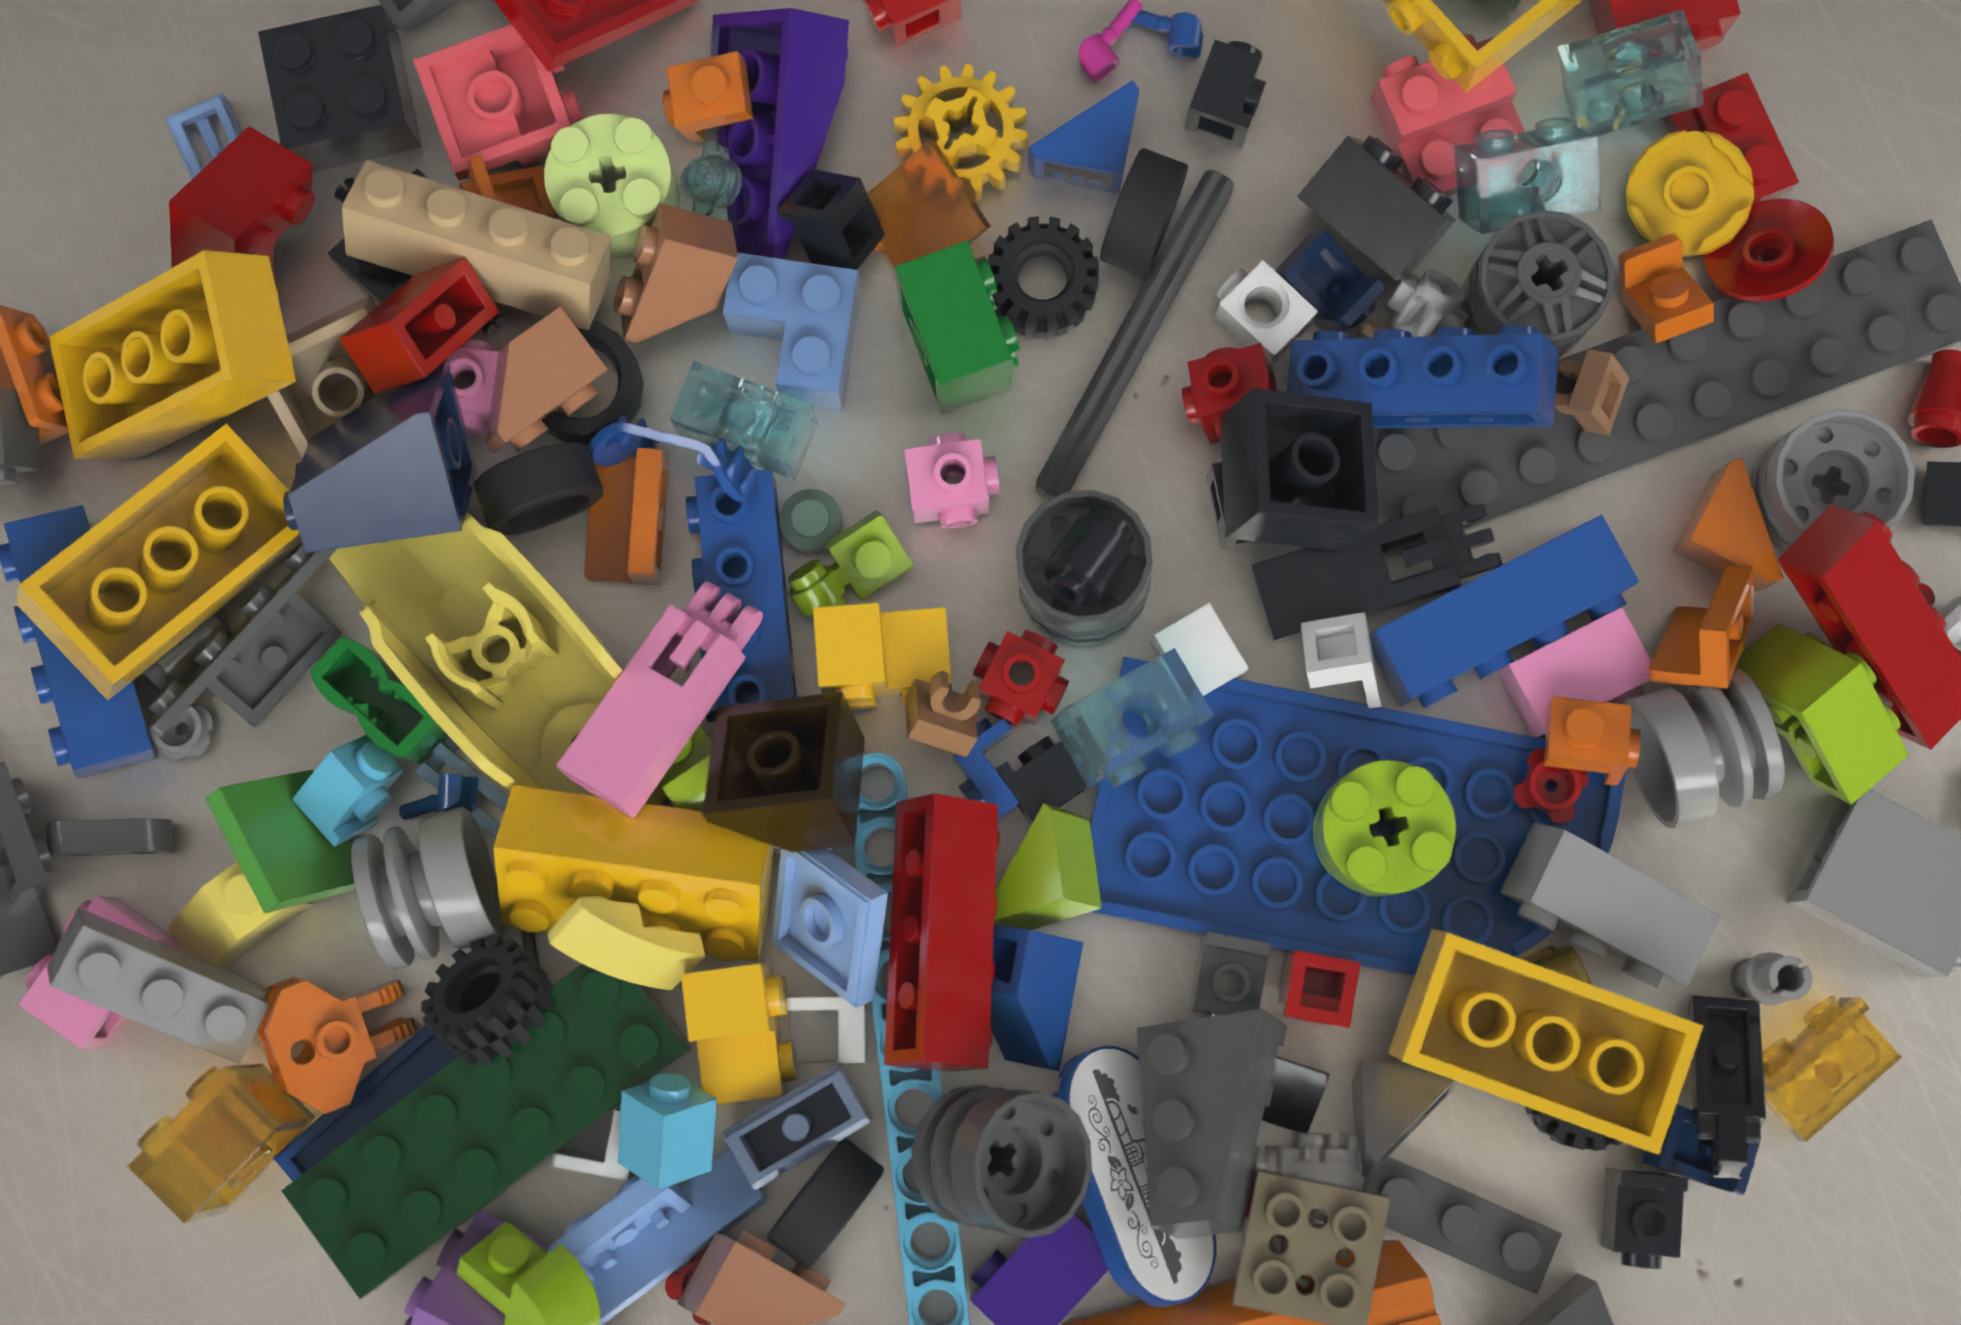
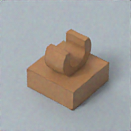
M1588 349L1583 364L1575 360H1564L1559 363L1558 370L1566 379L1577 381L1572 392L1568 394L1555 393V409L1563 414H1572L1585 431L1609 436L1625 393L1629 376L1612 353Z
M937 672L930 680V683L915 678L905 696L907 738L967 758L978 740L975 715L980 707L978 683L971 681L966 691L960 694L949 690L947 672Z

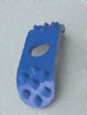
M621 416L616 423L601 428L592 438L588 447L593 462L600 466L619 464L632 457L637 452V448L656 449L659 442L698 451L697 464L714 471L721 487L732 499L738 502H747L753 499L758 492L756 468L752 467L749 460L745 457L743 447L738 446L735 451L727 449L724 438L719 439L712 445L647 428L644 418L639 419L634 425L627 423L626 417Z

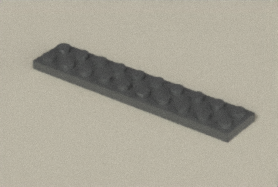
M1932 219L1833 256L1826 269L1815 281L1789 296L1769 301H1747L1727 296L1713 301L1714 322L1655 344L1642 328L1589 348L1591 350L1612 353L1629 376V381L1609 436L1585 431L1572 414L1560 413L1555 408L1553 427L1374 429L1378 510L1383 522L1386 523L1433 507H1437L1440 516L1470 506L1484 504L1488 517L1476 523L1463 525L1465 531L1929 356L1939 350L1960 344L1961 284ZM1588 349L1558 360L1557 393L1568 394L1572 392L1577 381L1566 379L1558 370L1559 363L1564 360H1575L1583 364ZM1426 542L1396 551L1397 557L1402 556L1401 551L1426 544Z

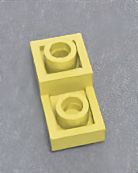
M602 896L579 897L547 932L549 944L580 963L609 976L652 988L672 990L681 981V974L689 973L705 957L699 933L674 931L666 926L643 927L638 904L610 901Z

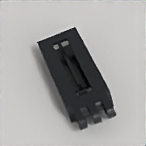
M1485 505L1470 506L1440 516L1438 508L1433 507L1379 524L1376 529L1344 551L1306 547L1252 564L1251 566L1274 641L1282 643L1302 637V622L1365 612L1367 617L1454 590L1462 586L1460 579L1500 567L1503 563L1499 552L1488 553L1474 559L1471 549L1496 541L1492 528L1466 535L1463 526L1479 522L1488 517ZM1426 542V544L1403 550L1401 554L1406 568L1431 560L1434 569L1391 581L1384 555Z

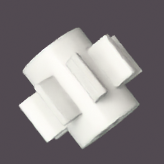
M1427 270L1421 279L1409 273L1386 302L1388 307L1396 311L1390 320V325L1392 329H1400L1412 333V337L1436 336V330L1439 328L1461 327L1469 317L1468 313L1458 308L1464 301L1465 294L1452 279L1440 272Z

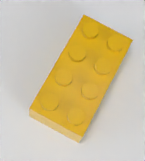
M203 250L49 336L74 459H140L296 382L292 354L288 346L269 256Z
M226 423L23 581L18 588L16 605L108 701L302 542L299 530H291L285 518L283 498L284 493L289 490Z
M513 784L493 847L502 925L513 926L529 933L548 932L579 897L602 896L610 901L638 904L643 927L666 926L674 931L699 933L706 955L723 961L741 959L758 962L772 901L773 845L709 823L704 818L702 811L645 803L636 817L632 819L597 796Z
M1432 928L1388 1053L1408 1064L1659 1155L1703 1025L1448 932Z

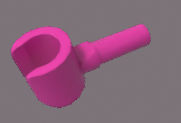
M1129 0L1101 34L1091 35L1080 45V65L1093 82L1102 81L1120 64V59L1110 46L1119 39L1120 35L1143 8L1140 1Z

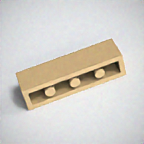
M365 160L342 205L346 255L412 276L466 257L493 301L546 317L561 306L578 328L589 330L609 284L611 236L369 160Z

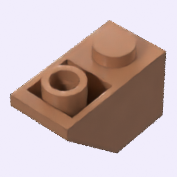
M662 203L659 204L651 226L642 225L637 235L634 247V261L636 264L631 277L622 276L616 289L614 312L621 314L624 341L638 343L717 309L738 260L732 222Z
M561 306L510 341L498 355L486 444L493 453H496L509 443L512 444L517 452L522 450L549 430L542 421L546 416L559 407H562L569 416L599 394L593 383L608 369Z
M742 1230L737 1241L716 1232L677 1302L678 1305L713 1325H812L838 1316L845 1305L844 1302L826 1292L831 1282L829 1278L811 1268L805 1269L797 1262L791 1272L771 1261L777 1251L775 1247Z

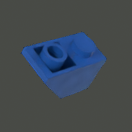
M994 924L993 961L995 974L991 986L990 1025L1005 1060L1060 1071L1084 942L1032 930Z

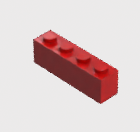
M1831 504L1777 561L1834 650L1844 655L1852 652L1861 657L1871 667L1876 676V682L1873 686L1881 702L1894 712L1900 722V728L1897 730L1899 736L1932 750L1961 719V651L1953 646L1945 633L1946 621L1943 616L1927 603L1917 586L1920 583L1919 576L1906 562L1901 560L1890 541L1893 539V534L1890 528L1880 518L1870 512L1863 511L1858 514Z
M937 793L896 802L884 1065L945 1072L988 1069L989 1049L992 1043V1028L990 1025L991 986L995 974L993 932L994 917L997 911V897L995 894L996 853L1000 842L997 829V804Z

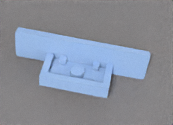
M728 1149L712 1161V1171L690 1178L680 1186L673 1184L657 1189L637 1175L632 1177L620 1187L614 1199L595 1213L586 1214L574 1220L565 1229L563 1237L547 1249L551 1252L559 1244H562L581 1264L596 1291L601 1313L600 1325H603L711 1243L716 1232L724 1234L763 1205L766 1201V1195L761 1187L754 1191L731 1149Z

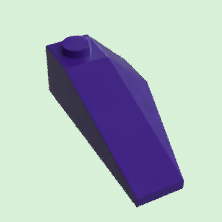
M794 8L713 14L710 57L738 51L745 58L753 119L727 124L725 128L716 132L719 152L729 153L732 180L725 190L728 222H732L737 253L778 259L786 258L795 229L791 222L781 220L777 210L811 169H816L845 83L849 20Z

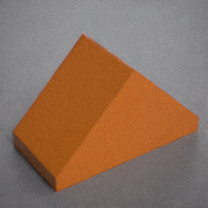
M1743 458L1730 461L1712 474L1673 551L1720 576L1723 575L1727 565L1753 567V592H1756L1784 578Z

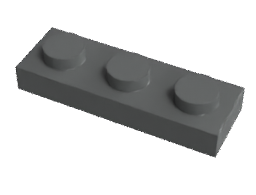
M1388 1157L1367 1180L1365 1179L1362 1190L1387 1194L1391 1198L1385 1227L1538 1295L1562 1233L1391 1157Z

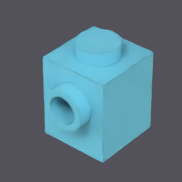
M673 1073L659 1074L652 1077L650 1082L622 1090L618 1164L657 1189H662L712 1171L717 1098L691 1084L688 1078Z

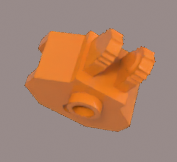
M296 976L270 985L266 994L270 1007L258 1027L257 1033L277 1087L324 1114L351 1104L364 1063L377 1058L375 1051L411 1037V1035L416 1034V1031H418L413 1017L394 1019L385 1023L384 1026L369 1032L363 1020L362 1012L390 1004L403 995L404 990L400 979L391 980L354 995L344 992L331 995L307 980ZM301 1040L303 1043L301 1054L296 1058H291L290 1051L292 1046Z

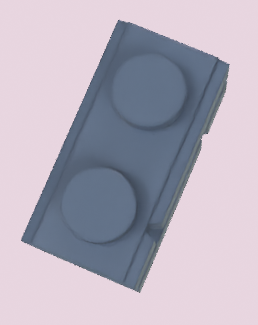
M839 1063L724 1130L722 1134L755 1191L779 1177L782 1173L791 1170L869 1124L873 1118L842 1063Z

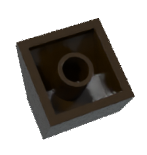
M843 692L717 707L702 813L706 821L789 852L855 845L865 738Z

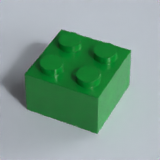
M968 240L894 266L899 304L941 415L1011 390L1012 369L1019 367L1016 352L1020 351V347L1008 315L997 318L994 311L997 310V305L993 295L998 291L986 257L983 256L975 259Z

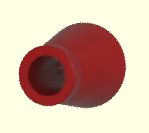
M1945 349L1933 354L1930 369L1909 412L1907 421L1912 427L1911 436L1923 445L1936 448H1952L1961 445V351Z

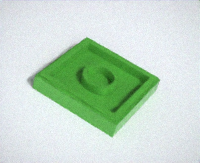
M313 770L219 787L205 798L264 913L355 891L351 863L352 844L348 839L334 847L292 800L312 775Z

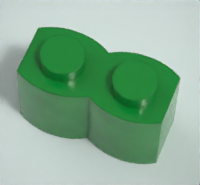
M340 637L310 670L311 678L319 692L336 707L357 716L367 736L380 748L393 755L416 764H422L432 754L435 747L448 736L401 682L384 659L376 652L354 640Z

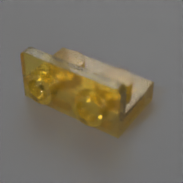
M1830 996L1824 999L1805 1015L1803 1021L1808 1026L1792 1041L1789 1042L1786 1038H1782L1762 1052L1765 1103L1798 1141L1807 1142L1902 1058L1864 1015L1870 1007L1861 997H1840L1837 1000L1835 996Z

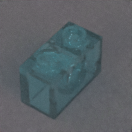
M1683 10L1558 47L1564 98L1579 141L1703 106L1701 55Z
M1544 119L1535 124V130L1518 134L1504 129L1484 131L1475 136V142L1454 146L1459 219L1480 234L1496 232L1514 217L1539 210L1567 213L1571 216L1601 210L1598 136L1574 124L1573 119ZM1535 160L1533 174L1527 181L1519 184L1518 178L1521 169L1528 162Z
M693 361L670 417V421L678 436L712 445L719 439L724 438L727 449L735 451L738 446H742L745 457L751 464L764 469H771L772 472L796 480L818 424L812 404L697 361Z
M1174 648L1066 706L1050 722L1088 788L1090 789L1108 779L1113 789L1148 770L1143 762V759L1163 749L1169 759L1201 741L1202 738L1197 729L1214 717V714ZM1123 711L1135 712L1144 719L1147 725L1146 738L1135 737L1126 730L1122 719Z

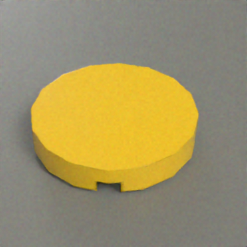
M1685 130L1669 133L1647 146L1632 165L1626 188L1628 216L1640 237L1646 242H1650L1674 233L1683 243V257L1709 254L1732 241L1747 222L1754 200L1752 169L1740 149L1720 134L1706 131L1687 132Z

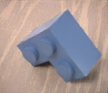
M737 253L738 260L727 283L723 307V316L729 332L782 340L775 383L781 402L843 411L862 293L858 270Z

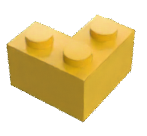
M879 603L813 608L818 684L822 694L842 691L851 711L877 707V697L902 696V705H905V696L915 678L930 683L932 677L939 671L948 673L949 690L952 691L946 607L881 612Z
M762 963L681 974L688 1041H696L702 1090L717 1098L716 1105L786 1095V1081L797 1080L793 1043L792 1041L781 1042L778 1016L789 1015V1011H786V998L788 996L784 976H773L772 965Z

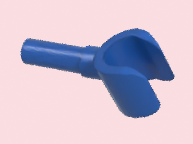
M1141 9L1131 21V23L1155 30L1158 33L1169 35L1167 51L1173 56L1195 59L1201 54L1203 42L1202 25L1194 14L1181 12L1172 15L1171 18Z
M441 773L439 775L438 795H429L428 797L403 804L399 808V814L402 819L408 820L427 813L442 810L449 811L462 806L473 812L477 803L479 777Z

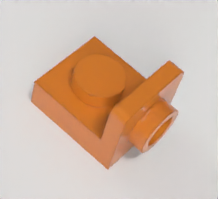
M1676 234L1666 235L1620 254L1621 302L1655 344L1714 322V303L1683 268V243Z

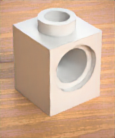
M1262 260L1249 274L1242 268L1238 269L1222 285L1216 294L1221 302L1219 303L1214 321L1241 347L1262 343L1273 366L1290 349L1291 340H1298L1311 327L1318 311ZM1254 300L1265 301L1275 310L1276 319L1269 323L1255 322L1247 315L1244 305Z

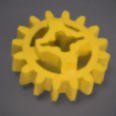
M965 64L961 77H952L948 67L943 65L940 66L939 82L932 84L929 79L921 75L917 78V88L920 96L917 98L913 95L903 94L901 97V109L908 116L894 117V133L904 137L895 142L897 158L901 159L911 158L906 165V175L910 180L916 179L923 174L926 175L925 192L930 196L942 185L948 187L950 202H957L961 189L967 188L970 189L976 201L982 200L984 183L989 181L993 187L1002 190L1005 187V176L1002 169L1005 168L1009 171L1018 172L1021 168V157L1014 150L1027 149L1028 133L1018 129L1026 124V109L1022 107L1011 108L1016 99V90L1013 86L1006 87L999 92L995 89L997 81L996 72L991 70L980 81L974 79L972 64ZM990 109L995 113L1001 124L1002 138L997 136L996 129L987 125ZM971 121L972 135L963 133L958 140L954 139L951 145L950 131L959 133L964 126L968 127ZM920 128L925 130L927 137L936 142L932 157L927 154L919 138ZM978 164V166L973 168L959 169L970 165Z

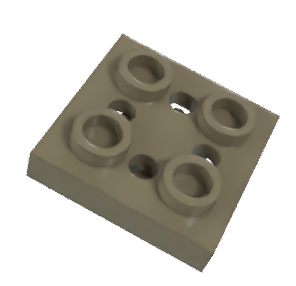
M1256 1168L1231 1298L1232 1304L1329 1325H1367L1391 1198L1387 1194ZM1315 1208H1321L1325 1210L1327 1216L1321 1214V1212L1319 1210H1316ZM1310 1211L1314 1219L1308 1217ZM1274 1235H1283V1236H1284V1237H1282V1252H1281V1241H1280V1239H1279L1278 1236H1274ZM1271 1238L1272 1245L1274 1246V1252L1271 1251L1269 1248V1241ZM1346 1248L1350 1249L1353 1252L1352 1262L1347 1266L1338 1265L1335 1261L1337 1251L1339 1250L1340 1259L1347 1261L1349 1255ZM1302 1275L1311 1276L1314 1279L1313 1289L1307 1293H1302L1296 1289V1282L1303 1288L1309 1286L1308 1280L1302 1277Z

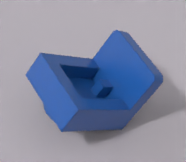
M986 717L976 723L978 740L967 758L954 754L953 761L967 779L958 786L964 797L970 800L997 804L999 822L1019 807V801L984 754L1011 735L1012 727L1005 718L992 726Z

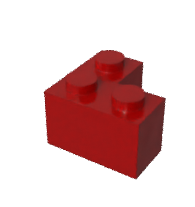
M248 126L169 200L171 268L203 250L269 256L275 282L276 273L273 271V247L275 242L291 225L298 226L303 223L310 214L315 202V195L312 193L313 163Z

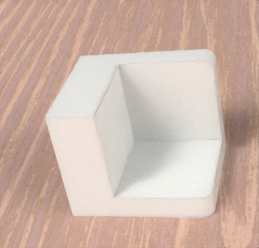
M1210 603L1154 634L1150 642L1161 663L1169 662L1192 700L1200 699L1234 678H1241L1249 670V667Z
M1365 612L1302 622L1301 631L1310 689L1362 680L1368 708L1382 707L1376 662Z
M842 997L786 998V1011H789L790 1041L793 1043L796 1063L868 1062L867 1003L855 1008Z
M616 1106L561 1148V1150L553 1153L550 1166L626 1181L636 1176V1174L618 1164L621 1106Z

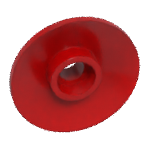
M1793 199L1758 201L1752 204L1747 222L1732 241L1709 254H1704V264L1710 280L1723 293L1747 301L1775 300L1804 289L1823 273L1833 255L1834 235L1825 215L1808 203Z

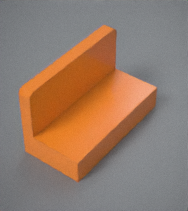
M637 448L636 458H628L619 464L600 466L594 463L603 486V496L594 505L589 507L584 568L585 577L589 581L661 585L670 461L663 449Z
M1727 565L1709 608L1687 606L1675 608L1649 665L1650 681L1728 689L1754 624L1753 567Z

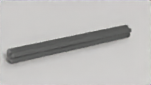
M1207 170L1200 179L1036 480V490L1045 497L1052 499L1064 492H1070L1232 194L1234 182L1227 176L1214 170Z

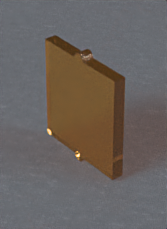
M935 140L924 144L867 193L885 232V236L876 246V250L881 254L885 253L893 266L966 240L970 244L991 227L966 189L969 184L967 178L957 175Z

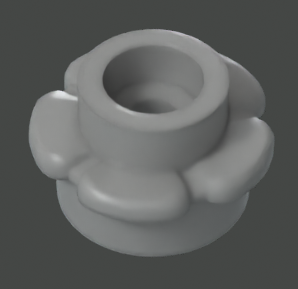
M193 702L161 737L157 736L152 730H150V735L157 745V750L164 757L172 760H181L184 756L195 758L205 752L210 745L209 731L213 729L214 722L211 713L205 706H196ZM185 723L188 731L185 735H179L177 728L180 724Z

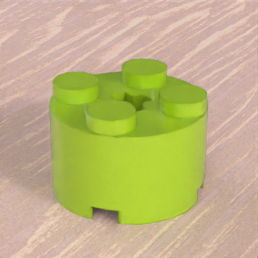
M1391 760L1365 764L1340 778L1324 795L1313 821L1314 846L1325 870L1346 887L1364 895L1375 897L1390 896L1410 891L1430 881L1449 862L1456 834V821L1451 802L1444 789L1433 776L1421 767ZM1379 813L1382 814L1385 821H1393L1396 826L1397 833L1389 837V846H1387L1384 837H1372L1370 832V825L1379 821Z

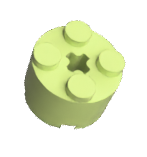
M598 114L584 118L570 127L562 128L553 137L544 170V182L548 198L561 221L611 236L610 258L634 256V247L639 230L642 225L651 226L660 203L679 208L678 182L667 152L658 136L643 120L618 114ZM616 181V191L605 193L604 190L608 188V184Z

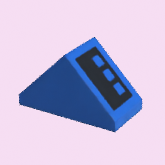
M1130 81L1028 147L1027 168L1035 178L1120 194L1139 96V89L1134 81Z

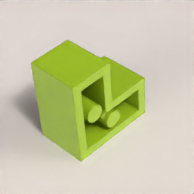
M1777 623L1741 654L1736 667H1739L1750 676L1762 694L1773 718L1777 733L1787 739L1811 783L1852 805L1909 756L1897 732L1900 728L1897 716L1886 704L1881 702L1873 686L1876 682V676L1871 667L1858 655L1852 652L1844 655L1828 647L1815 634L1808 632L1803 635L1780 623Z

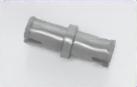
M1774 952L1760 953L1752 958L1739 961L1731 970L1730 975L1731 986L1734 991L1744 990L1739 996L1766 1005L1781 1004L1787 1000L1803 997L1811 988L1813 978L1808 966L1798 967L1803 960Z

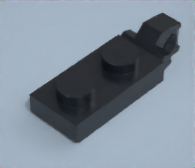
M1692 995L1688 1005L1689 1021L1703 1025L1691 1060L1693 1124H1696L1697 1139L1712 1140L1713 1177L1741 1179V1170L1743 1166L1748 1164L1747 1143L1759 1144L1761 1128L1766 1119L1760 1006L1755 1000Z

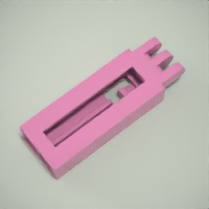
M709 581L700 586L684 611L671 604L556 765L569 780L632 819L639 813L746 657L742 649L762 620V611L751 605L746 606L738 615L742 601L730 593L725 594L718 602L721 588ZM698 648L706 652L683 686L669 679L677 667L685 672L690 670L692 665L689 663V660Z

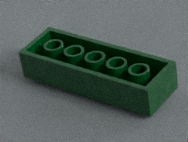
M580 964L552 986L553 991L548 993L553 999L551 1009L540 1010L546 1020L541 1028L535 1026L529 1028L527 1032L533 1038L525 1046L517 1040L512 1044L513 1055L503 1059L496 1052L494 1063L489 1065H483L479 1060H477L475 1066L469 1065L462 1059L456 1058L281 1190L359 1299L377 1290L550 1158L553 1153L559 1151L621 1103L622 1090L649 1082L652 1077L660 1074L692 1049V1046L647 986L627 982Z

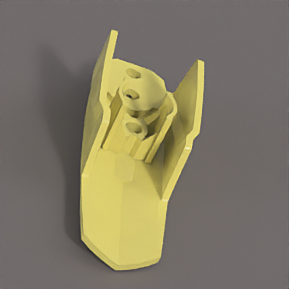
M466 512L462 531L338 548L328 558L365 607L359 611V614L369 626L372 646L428 714L482 771L510 791L514 784L595 796L569 780L556 765L624 669L578 613L501 532L483 527L474 517ZM660 782L645 803L661 805L669 798L662 789L663 786Z

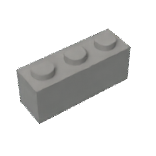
M1533 823L1500 891L1503 895L1522 904L1517 913L1521 918L1551 932H1554L1557 924L1574 932L1569 943L1603 960L1607 959L1610 952L1626 960L1621 971L1658 988L1662 978L1688 986L1721 918V915L1564 829Z
M79 907L47 965L51 987L238 1064L241 1062L270 1007L268 998L260 984Z

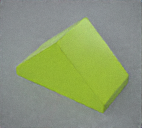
M1043 803L995 890L997 911L994 923L1033 930L1102 908L1090 821L1081 814Z

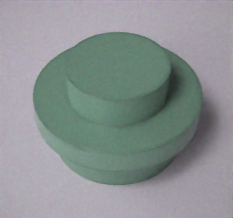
M805 489L791 495L781 508L779 526L782 535L792 547L799 551L814 553L825 550L824 544L840 534L842 530L843 519L839 505L834 498L821 490Z

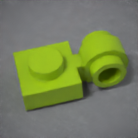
M875 510L824 544L835 563L830 566H823L821 561L816 559L796 569L787 579L792 587L789 595L803 616H811L814 621L813 608L846 605L847 602L843 597V593L845 592L844 586L847 584L851 586L857 597L862 601L914 565L882 514Z

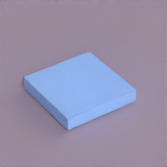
M827 848L789 852L781 849L771 943L855 1008H858L874 1000L888 892Z

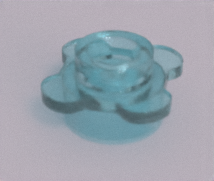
M709 142L704 146L702 155L692 160L684 168L680 180L681 187L690 193L694 201L693 211L706 216H710L714 208L723 209L730 206L737 198L742 182L741 171L738 165L731 160L723 158L724 147L716 142Z

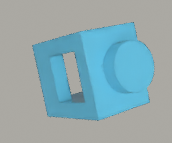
M366 734L331 750L292 800L335 847L374 827L380 819L377 814L392 799L387 790L404 769L396 762L391 753L376 745Z

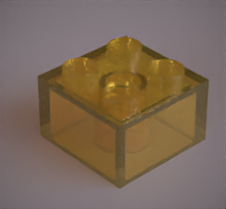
M262 1063L225 1066L221 1070L214 1066L202 1074L189 1087L185 1096L190 1102L173 1120L169 1116H165L144 1133L137 1143L143 1151L127 1167L184 1224L224 1213L274 1161L273 1157L293 1141L316 1116L297 1098L278 1088L273 1074Z

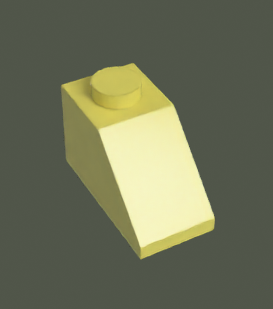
M237 861L203 885L167 928L185 953L223 969L313 904L308 902L264 913Z

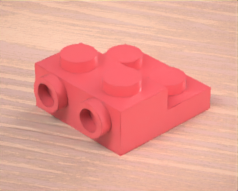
M512 24L413 60L452 169L459 181L468 178V157L481 155L487 171L515 160H519L522 167L545 160L548 157L551 141L555 134L562 128L570 127L583 119L573 91L561 94L554 74L565 71L564 65L548 72Z
M1473 34L1463 35L1477 51L1493 39L1491 37L1476 43ZM1416 56L1399 59L1382 70L1383 79L1377 81L1370 98L1392 150L1405 160L1400 169L1403 175L1412 183L1418 176L1422 179L1425 177L1447 196H1451L1527 167L1536 158L1512 103L1517 91L1504 63L1467 93L1454 79L1452 81L1444 79L1434 69L1430 61L1419 65Z

